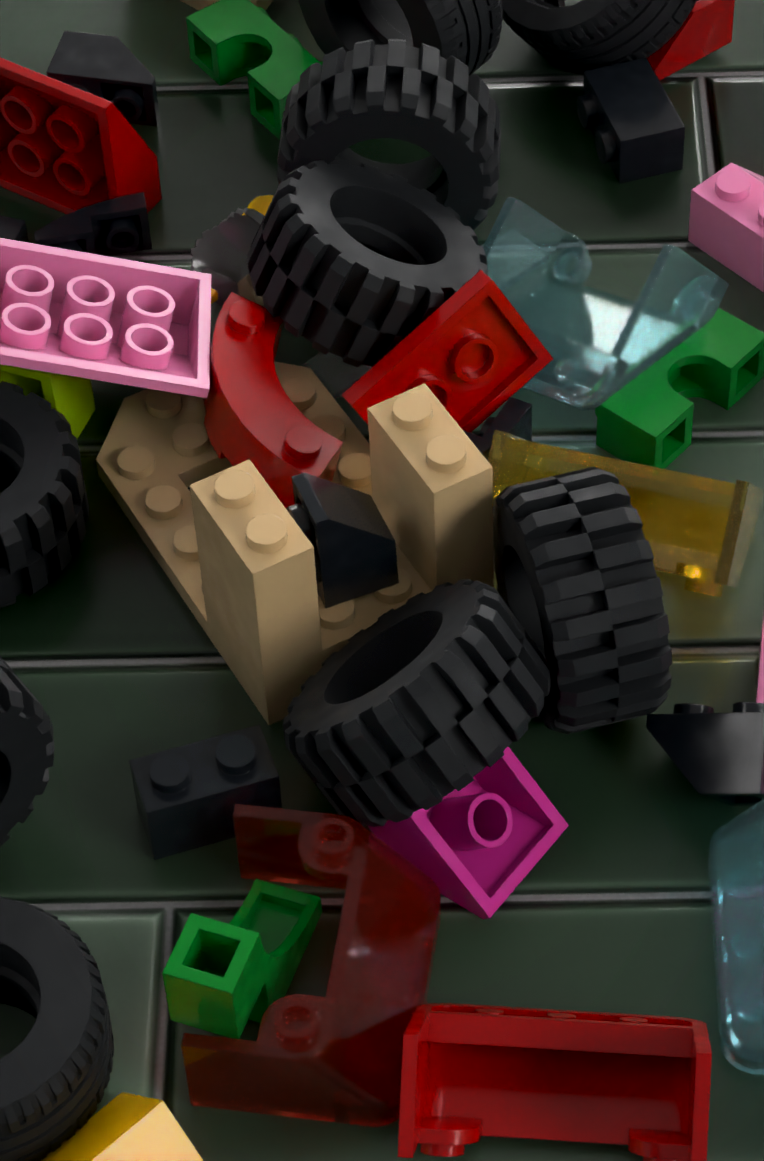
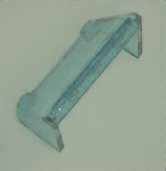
M512 197L506 199L483 246L487 258L489 277L495 282L554 358L530 379L522 389L579 410H591L598 407L703 328L715 315L729 286V283L680 248L669 244L663 246L636 302L582 285L581 283L588 278L592 269V261L589 257L586 243L576 235L564 231L521 200Z

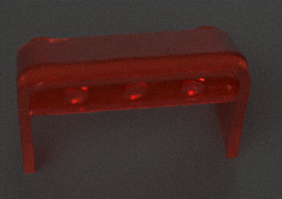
M235 804L233 820L241 878L345 889L346 892L325 997L294 994L278 999L263 1014L257 1041L190 1033L183 1034L181 1049L191 1105L379 1127L393 1123L399 1119L403 1034L417 1006L427 1004L441 919L439 888L428 875L359 822L348 816Z

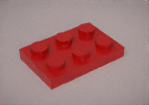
M480 270L347 389L342 396L368 425L367 408L425 383L462 430L471 433L554 358L495 282Z

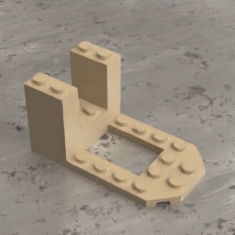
M274 361L280 384L292 403L317 427L343 442L332 482L371 495L396 543L399 583L329 608H325L317 592L314 546L250 459L232 466L227 458H218L204 425L206 413L202 397L153 389H145L124 398L96 458L99 477L268 725L280 721L288 715L287 708L292 699L301 694V686L310 676L315 675L322 668V663L331 654L340 651L349 643L348 640L361 629L365 630L378 621V617L392 608L395 610L406 604L409 598L421 592L426 594L433 591L435 586L447 582L455 584L460 579L477 580L494 587L493 467L425 383L367 408L368 443L311 368Z

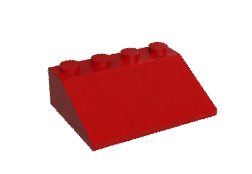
M0 57V187L64 214H69L101 201L144 192L147 213H149L162 199L157 156L113 102Z

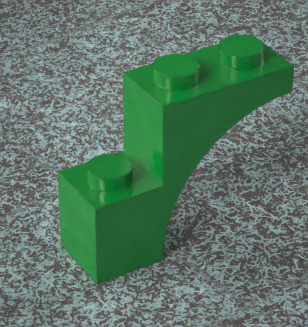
M255 879L242 906L229 924L191 913L162 972L170 1020L239 1041L248 1019L272 1026L322 914L321 897Z

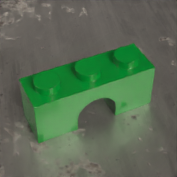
M220 0L187 16L190 59L220 86L236 78L247 76L251 115L280 140L283 112L285 111L286 99L292 86L300 81V75L315 62L323 65V61H318L302 47L295 35L286 33L271 20L264 8L255 6L250 0Z
M712 303L707 304L691 320H683L677 326L670 339L655 352L646 353L631 374L617 386L612 385L602 393L595 407V415L597 417L596 445L650 478L655 479L691 445L694 403L687 398L699 397L708 399L729 410L764 377V332Z

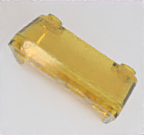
M494 430L488 462L493 467V501L508 486L590 467L605 470L614 474L619 479V485L624 486L629 493L630 503L633 509H637L643 523L642 530L644 536L650 543L654 556L655 570L685 576V590L722 597L724 585L738 586L760 513L764 490L746 481L736 480L735 484L531 442L508 432Z

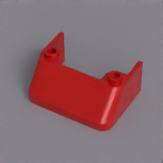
M456 1003L418 1005L403 1034L397 1157L413 1158L418 1143H421L420 1152L426 1155L438 1157L464 1155L466 1144L480 1141L481 1136L628 1145V1150L633 1154L643 1156V1161H707L712 1051L707 1024L696 1019L672 1016Z

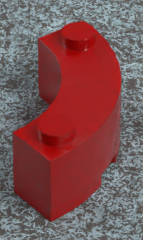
M231 292L220 310L211 341L210 387L208 397L203 398L206 413L204 425L218 458H227L232 466L250 459L284 507L287 508L295 504L292 476L307 473L332 482L343 442L329 435L306 418L292 403L280 384L274 361L284 321L280 317H273L265 307Z

